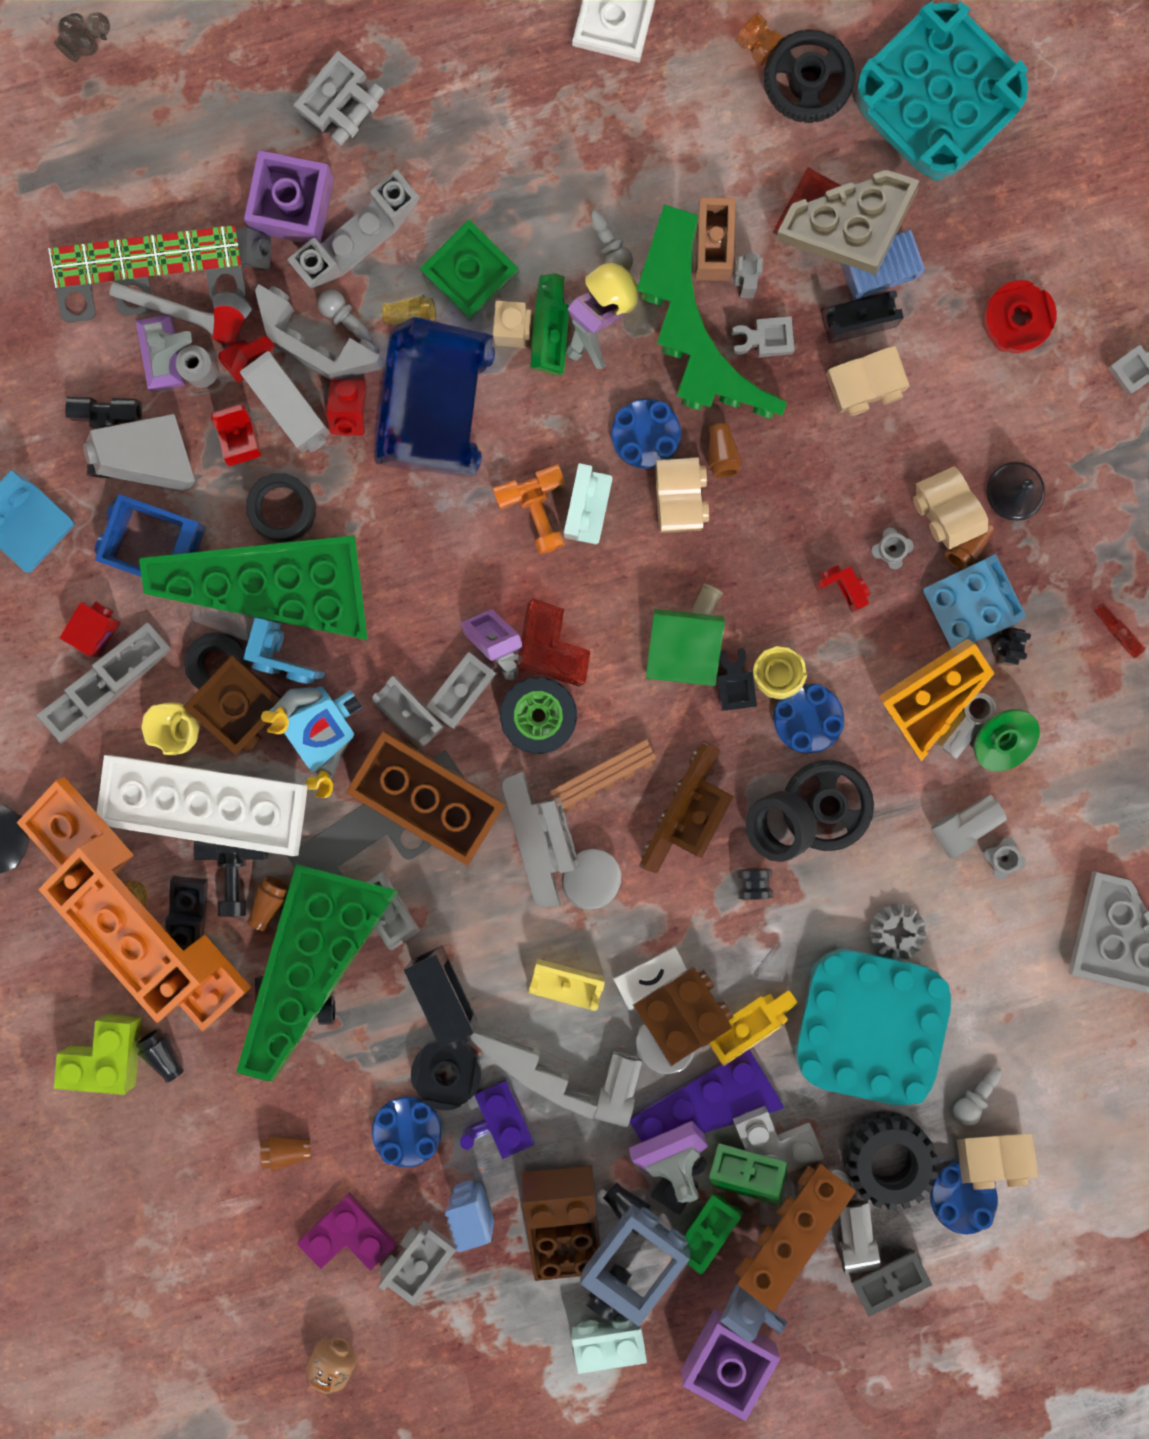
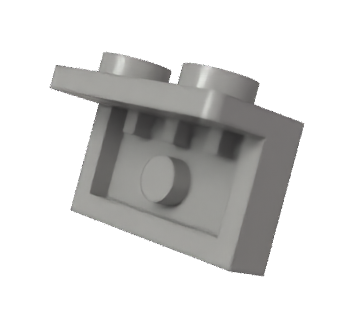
M425 1221L422 1222L417 1230L414 1227L409 1229L400 1242V1245L403 1247L396 1258L390 1255L378 1272L382 1275L378 1285L381 1290L385 1291L389 1287L413 1306H415L455 1253L457 1246Z

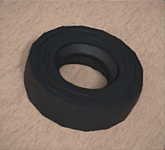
M218 632L204 634L194 640L187 649L184 660L185 673L191 684L199 690L211 678L206 673L203 663L207 654L215 650L224 652L228 659L235 655L246 667H249L248 660L243 659L245 650L239 641L230 635Z

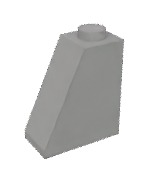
M269 351L240 371L242 377L302 453H305L307 450L310 453L314 452L326 443L325 437L330 434V431Z
M175 414L90 430L86 439L87 443H83L86 461L88 464L94 465L98 475L177 491H187L195 482Z

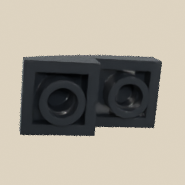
M173 876L170 880L169 914L165 919V931L183 951L204 935L208 879Z

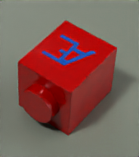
M94 601L93 605L80 602L59 639L90 657L100 658L121 622L111 617L114 612L112 609L98 601Z

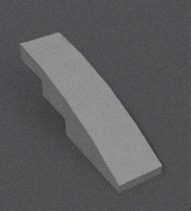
M146 623L95 662L89 672L64 690L65 694L37 714V718L54 738L62 744L145 675L171 651V648L152 626Z
M477 1026L475 1027L471 1040L500 1068L527 1088L553 1103L593 1120L597 1109V1098L566 1088L569 1080L568 1073L537 1063L541 1049Z

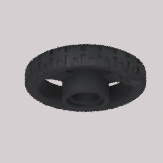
M814 29L796 31L785 36L771 50L764 68V88L771 104L783 116L793 119V121L804 123L824 121L838 113L851 96L855 83L854 62L848 49L835 36L820 30L814 31ZM801 45H816L826 49L828 54L824 57L817 52H806L796 59L790 50ZM806 71L812 72L816 75L817 80L807 81L802 77L801 73ZM785 73L791 76L790 89L797 98L801 99L799 104L795 105L783 96L777 84L776 74ZM831 73H841L842 85L838 94L826 105L821 104L818 96L823 91L828 75Z
M821 760L802 767L792 776L784 791L797 795L801 785L814 775L819 781L820 788L811 794L808 805L812 809L815 820L826 824H835L841 821L847 828V833L837 838L823 839L815 837L810 848L820 851H836L851 846L864 835L872 821L874 801L868 782L855 768L840 761ZM841 775L849 779L856 787L861 800V809H848V801L845 795L836 790V782ZM826 796H832L836 801V809L830 815H823L819 808L820 801ZM783 812V817L786 822V825L795 837V829L792 824V821L786 815V813Z

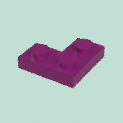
M350 1192L297 1242V1245L320 1269L347 1246L370 1271L397 1244L392 1236Z

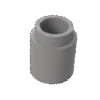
M195 345L187 346L177 355L176 369L192 386L204 388L214 383L218 376V365L205 349Z

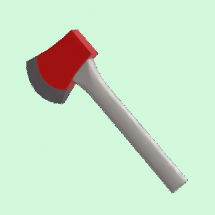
M116 282L112 283L109 293L110 296L196 324L213 335L212 340L229 346L237 343L243 324L253 309L252 305L243 296L228 291L219 292L213 296L214 313L199 311Z

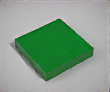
M469 219L420 267L421 273L469 321L519 273L518 267Z
M654 609L646 679L716 686L725 617Z

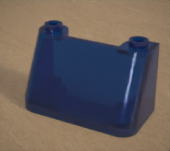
M412 317L393 328L387 347L374 449L376 464L465 477L476 476V471L481 465L482 454L478 450L477 444L470 442L478 374L483 373L487 367H491L495 358V348L492 346L493 335L418 317Z

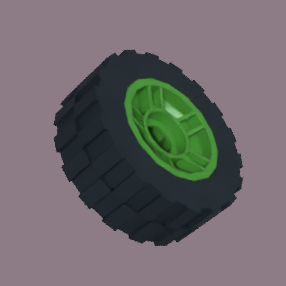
M530 677L516 683L506 693L500 707V722L504 734L513 745L531 754H545L563 746L572 736L577 723V708L570 692L559 682L546 677ZM540 708L545 712V719L542 722H536L532 719L535 709Z

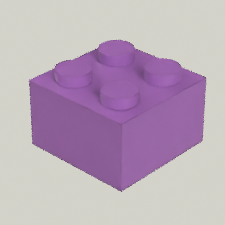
M258 150L244 217L248 227L271 237L305 244L315 237L321 244L335 179L329 165Z
M714 1309L681 1368L683 1387L746 1421L781 1358L774 1341L758 1333L756 1338L748 1343L720 1322L723 1313Z

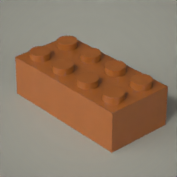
M382 731L345 792L466 866H469L507 804L388 731Z

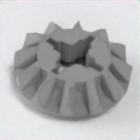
M887 905L880 909L871 921L869 929L871 942L874 948L885 957L897 960L910 959L912 955L921 950L924 939L927 937L925 921L915 909L907 905ZM900 920L902 928L912 933V935L901 936L900 942L897 944L895 937L888 932H884V929L896 928Z

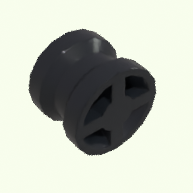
M748 868L737 870V878L741 881L738 899L759 900L773 898V890L769 887L772 869Z

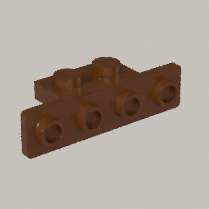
M703 741L701 746L692 753L690 767L685 777L676 784L673 792L674 798L669 808L660 815L657 823L658 829L653 839L642 850V860L639 864L641 868L657 873L672 844L699 858L703 857L734 797L705 781L720 753V749Z

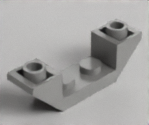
M397 169L369 191L373 201L320 244L314 237L287 259L310 289L344 276L400 228L420 197Z
M259 284L256 287L255 293L266 335L277 349L330 380H342L381 370L384 362L380 355H378L380 350L364 339H361L360 343L349 338L336 362H334L335 355L317 345L315 350L303 343L305 338L296 331L287 327L285 332H283L295 312L288 302L290 297L272 285L269 290Z

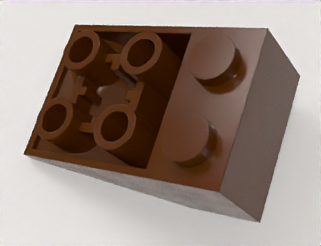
M592 1165L522 1173L523 1207L534 1280L541 1281L581 1276L582 1269L601 1246Z

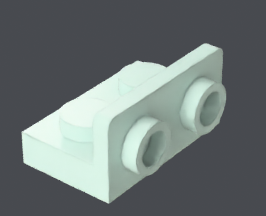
M578 464L564 538L595 545L599 543L612 484V476L593 472V466Z
M623 1315L616 1316L609 1322L598 1323L596 1320H586L578 1323L577 1327H571L572 1347H574L578 1374L647 1363L642 1326L640 1324L638 1327Z

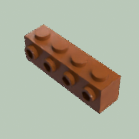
M817 1164L814 1169L810 1166L805 1169L797 1181L801 1188L796 1196L792 1198L788 1195L776 1212L781 1216L773 1228L769 1225L765 1227L755 1242L760 1248L753 1258L746 1255L735 1271L739 1276L735 1283L772 1312L775 1311L856 1192L855 1189L822 1164Z

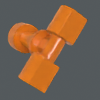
M558 464L535 472V478L518 484L516 480L492 488L499 510L520 503L522 509H530L540 538L534 540L539 555L551 552L565 545L561 532L552 531L542 502L548 499L546 493L565 487V480Z

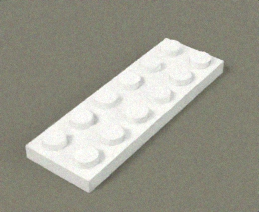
M104 755L97 814L109 827L298 856L308 785L128 757Z

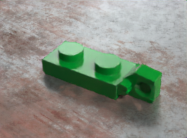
M557 273L540 275L530 364L531 369L552 376L563 375L569 319L568 308L570 306L565 304L563 297L565 277Z

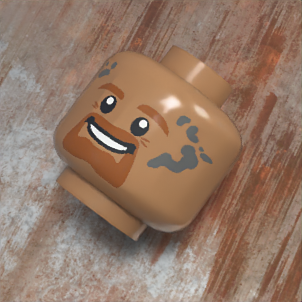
M328 1337L321 1339L314 1346L306 1364L305 1373L310 1385L316 1391L325 1394L342 1390L348 1384L356 1367L357 1356L348 1341L343 1338Z

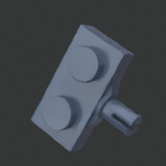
M737 1284L720 1319V1322L748 1343L756 1338L763 1322L777 1331L778 1334L784 1331L788 1323L787 1320L769 1310Z

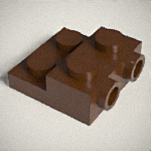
M232 655L183 708L236 755L242 748L248 753L262 738L258 734L259 730L266 723L269 726L272 723L263 722L261 715L264 711H270L282 697L262 678L259 679L235 655Z
M690 967L632 1004L670 1066H673L700 1047L708 1045L733 1028L729 1023V1020L734 1018L730 1009L723 1000L716 1002L709 991L714 988V985L703 969L697 972L695 967Z

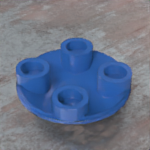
M654 399L635 400L617 412L611 430L612 444L618 456L627 464L640 469L655 468L656 460H670L676 453L681 440L680 423L676 414L666 403Z
M804 684L802 689L794 696L782 700L779 699L774 711V726L781 741L792 750L806 754L818 753L832 746L839 738L844 728V712L840 701L830 690L818 684Z
M402 1096L387 1102L376 1114L372 1125V1140L377 1152L385 1163L398 1167H414L429 1160L438 1149L442 1136L441 1121L435 1109L426 1105L420 1098L412 1096Z
M959 1162L950 1163L938 1172L937 1179H933L932 1185L934 1187L930 1192V1203L936 1218L944 1227L958 1234H975L988 1229L993 1224L998 1207L996 1187L993 1189L974 1190L973 1183H962Z

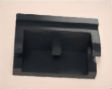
M893 290L822 308L821 313L829 344L896 328L904 318L902 308L896 309L895 298H897V292Z

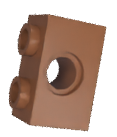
M700 197L697 209L695 280L730 281L734 263L736 198Z

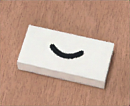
M674 946L613 977V980L628 1009L631 1010L634 1008L632 1004L681 974L687 968Z

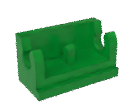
M718 1143L709 1179L715 1188L780 1206L783 1199V1185L788 1177V1163Z
M718 1193L717 1196L715 1194L711 1196L684 1236L690 1246V1260L687 1264L701 1275L746 1211L738 1204L733 1206L727 1202L725 1195Z

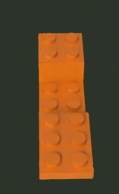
M65 777L56 780L18 820L17 824L57 868L56 872L38 890L156 1023L180 1006L203 1032L252 988L206 935L183 951L122 883L116 874L134 854Z

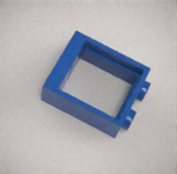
M118 494L116 501L113 500L108 507L106 519L109 522L105 533L99 535L94 548L97 554L95 561L141 577L140 567L116 559L133 510L181 527L172 555L198 552L206 526Z

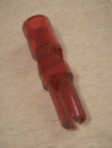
M1104 603L1094 609V612L1108 627L1109 632L1133 659L1146 650L1121 620H1118ZM1121 629L1127 632L1124 640L1119 638V631Z

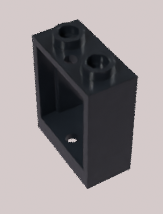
M443 945L412 959L405 967L404 972L440 1049L449 1044L451 1049H455L471 1040L470 1035L474 1033L478 1019Z

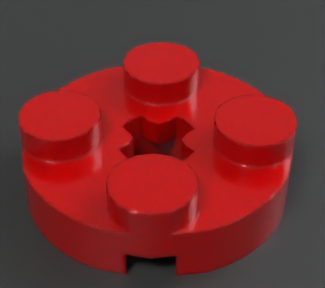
M1027 280L1012 281L1000 287L987 301L983 314V324L987 336L993 342L996 349L1016 354L1027 353L1038 348L1050 336L1057 321V310L1053 298L1045 289L1042 291L1037 286H1034L1033 282ZM1019 308L1022 314L1027 313L1028 319L1023 322V326L1013 322L1011 316L1015 314L1014 309Z

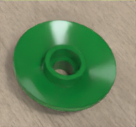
M1010 709L993 716L982 726L976 736L974 754L977 761L985 769L996 772L1006 771L1020 765L1032 754L1037 746L1040 737L1038 721L1032 714L1022 709Z

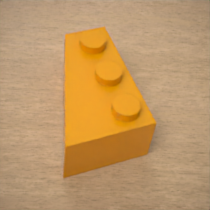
M966 639L879 695L878 698L922 762L927 756L929 749L941 735L946 733L950 728L949 725L963 708L966 709L994 675V672L976 644Z

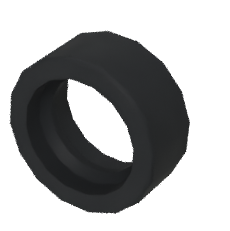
M272 473L260 478L251 487L246 499V514L251 525L261 535L277 542H291L302 537L312 527L316 516V502L311 490L298 478L286 473ZM279 487L293 490L299 496L302 504V512L299 519L287 528L270 526L264 520L261 513V503L264 496L270 490Z
M778 791L757 800L749 808L746 817V833L751 845L760 855L770 861L784 862L804 853L813 844L816 836V820L812 809L803 798L792 792ZM776 807L782 810L791 819L795 829V840L792 845H784L770 832L767 824V813L770 808Z

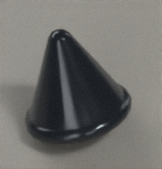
M1009 462L997 468L990 476L987 484V499L991 508L1002 518L1012 521L1026 520L1036 514L1041 508L1045 499V485L1041 475L1032 466L1023 462Z

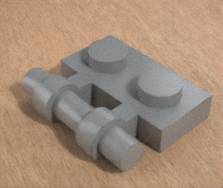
M337 51L293 106L298 113L322 132L331 121L338 126L330 138L341 147L349 137L353 139L359 131L358 125L367 114H373L379 107L377 102L385 94V91L376 83L367 92L364 91L360 86L366 80L365 73ZM352 97L358 103L346 117L340 110Z

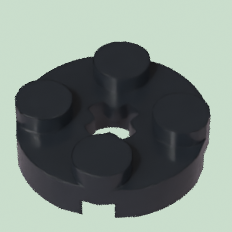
M437 1040L426 1043L416 1055L411 1068V1083L414 1090L416 1089L418 1095L422 1098L421 1100L426 1105L438 1110H454L466 1103L476 1094L482 1076V1068L476 1050L467 1044L455 1049H451L449 1044L440 1049ZM444 1065H450L451 1070L456 1072V1077H450L448 1083L442 1082V1076L437 1074V1069H443Z

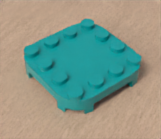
M931 1L923 6L918 15L873 59L870 58L861 71L854 92V101L857 103V107L864 118L913 168L923 175L929 176L934 181H940L963 169L1015 118L1028 99L1029 86L1026 76L1028 69L1023 61L1020 59L1015 63L968 15L971 8L959 1L958 5L948 2L934 4Z
M837 948L824 954L816 963L814 962L810 970V982L797 1042L794 1043V1057L803 1077L816 1087L840 1094L891 1105L922 1103L936 1080L951 1012V993L948 982L936 971L920 963L916 964L852 950L851 948Z

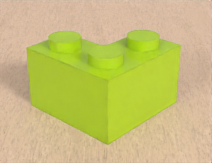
M106 1014L96 1020L93 1047L69 1045L57 1053L54 1089L125 1095L134 1088L137 1080L139 1056L137 1055L139 1049L135 1044L140 1040L142 1017Z

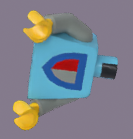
M323 687L289 689L270 711L262 713L261 719L263 722L272 723L267 728L268 733H284L312 773L316 771L317 777L312 776L306 780L305 784L308 785V790L318 789L315 795L317 798L329 797L333 792V782L331 779L350 740L354 736L345 718L361 709L362 706L351 690L332 701Z

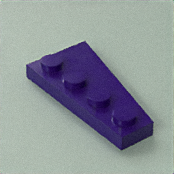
M749 1049L725 1066L719 1062L631 1116L630 1124L641 1142H645L691 1121L703 1133L733 1125V1118L766 1106L768 1113L785 1108Z

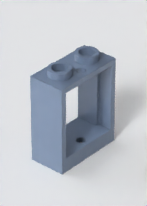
M631 1204L582 1269L580 1284L639 1327L690 1260V1246L688 1245V1240L675 1229L669 1231L659 1224V1219L653 1212L644 1207L640 1210L634 1204ZM633 1229L673 1257L644 1297L604 1269L605 1265Z

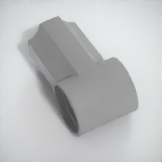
M979 692L974 699L980 698L983 701L984 710L982 714L973 717L969 711V704L966 709H962L949 725L950 728L944 735L939 737L935 744L957 759L982 726L995 716L996 704L991 696Z
M988 794L960 813L955 812L939 820L931 827V830L948 857L952 859L971 849L977 843L976 840L1005 822L1007 818L1001 805L991 794Z
M613 1052L604 1088H600L598 1094L597 1109L593 1119L628 1128L635 1102L633 1095L642 1059L622 1052Z
M858 1198L850 1199L839 1216L842 1241H839V1251L844 1274L875 1271L880 1268V1257L876 1239L873 1237L869 1202Z

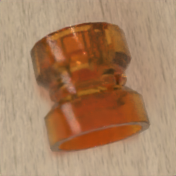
M757 13L742 27L735 41L743 49H749L753 53V59L762 66L766 63L774 46L780 40H784V36L777 30H771L767 26V20L760 13Z

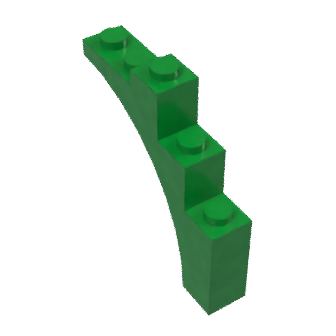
M664 204L636 290L643 292L642 300L661 306L663 299L670 301L657 344L663 346L662 353L681 359L683 353L689 354L676 393L677 397L683 398L682 405L701 411L703 405L711 407L714 396L717 394L720 395L719 402L739 408L742 402L754 406L752 413L769 419L773 418L774 413L783 416L787 401L757 387L739 374L719 353L706 332L695 302L691 277L692 243L698 215Z

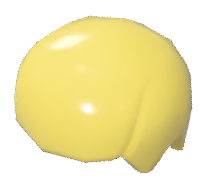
M612 262L606 263L585 277L589 291L601 306L605 307L610 304L618 306V309L615 311L616 315L627 314L636 307L638 300L637 283L631 273L623 266Z
M775 646L764 650L755 661L753 668V677L757 688L769 698L782 700L794 696L802 689L807 677L804 659L788 647Z
M167 702L153 705L147 710L143 716L141 729L147 745L161 749L164 755H177L190 751L195 745L199 734V722L183 708L184 704Z

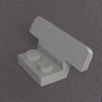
M523 771L503 781L504 795L535 903L541 908L560 906L561 902L552 873L559 871L561 874L576 869L579 866L577 854L561 797L533 804Z

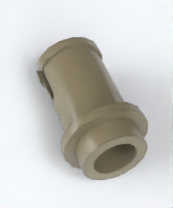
M703 584L692 610L687 612L713 615L723 592L713 586Z

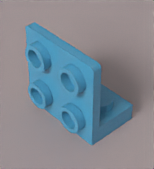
M11 470L0 482V549L24 572L31 573L75 526V522L26 476Z
M996 554L923 590L951 649L966 639L972 642L981 640L1018 623L1026 617Z
M254 618L243 658L253 662L252 669L270 674H279L280 670L288 672L287 679L306 684H313L314 679H324V671L273 657L274 651L279 652L283 643L284 632L280 631L282 623Z

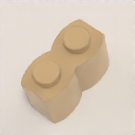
M896 346L840 364L829 369L826 373L839 414L849 412L850 416L868 411L870 409L869 404L875 401L882 400L883 405L895 402L903 398L902 392L906 391L910 386Z
M699 458L656 460L655 482L659 533L701 531L703 529V522H709L708 501H702L701 487L707 486L706 466L699 465Z
M955 466L916 483V496L913 497L914 505L921 516L926 514L931 521L929 527L937 542L942 541L948 549H951L988 532L986 512L976 496L970 491L967 482Z
M1033 1134L956 1140L962 1183H973L974 1190L995 1188L994 1181L1007 1180L1008 1187L1029 1186L1028 1178H1039Z

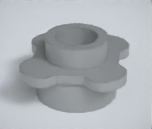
M887 528L882 533L883 538L879 544L872 547L871 552L874 558L883 559L888 563L890 569L896 570L903 565V558L913 550L914 545L910 539L897 534L894 528ZM891 545L895 546L896 548L894 552H891L889 550V547Z
M1004 838L1000 845L995 848L989 847L984 851V859L991 863L994 869L993 875L998 879H1005L1008 874L1023 869L1026 863L1025 858L1015 848L1016 842L1011 838ZM1004 855L1008 858L1006 862L1002 861V856Z

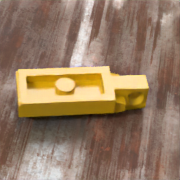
M790 990L777 999H774L771 994L765 997L760 996L733 1015L734 1018L729 1020L733 1028L709 1043L722 1065L725 1066L780 1029L788 1021L785 1013L799 1003Z

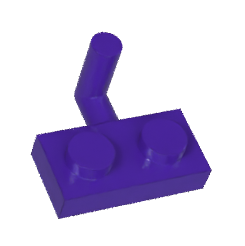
M507 1078L476 1092L474 1096L484 1120L463 1130L460 1139V1146L463 1149H471L475 1139L490 1132L502 1159L534 1146L535 1141Z

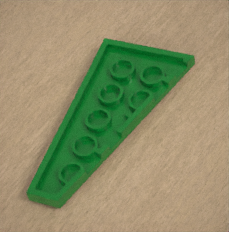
M355 535L139 558L143 593L146 595L368 640Z
M295 865L236 1073L267 1082H274L398 893L397 890Z

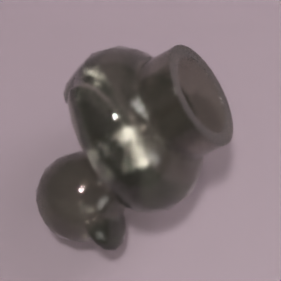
M93 12L87 16L84 24V18L79 13H71L64 16L59 21V36L55 39L54 44L67 58L74 62H78L82 56H92L99 48L96 38L107 40L106 35L110 31L109 19L101 12Z

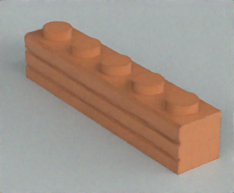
M647 739L550 790V793L554 799L561 797L563 808L568 812L578 806L576 802L584 798L586 802L597 796L596 791L602 788L604 791L616 786L615 781L623 778L625 781L635 776V770L642 767L644 771L655 765L653 761L657 758Z

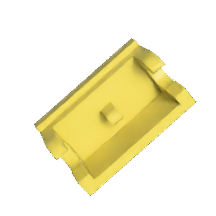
M537 959L528 993L597 1011L600 995L605 984V977Z

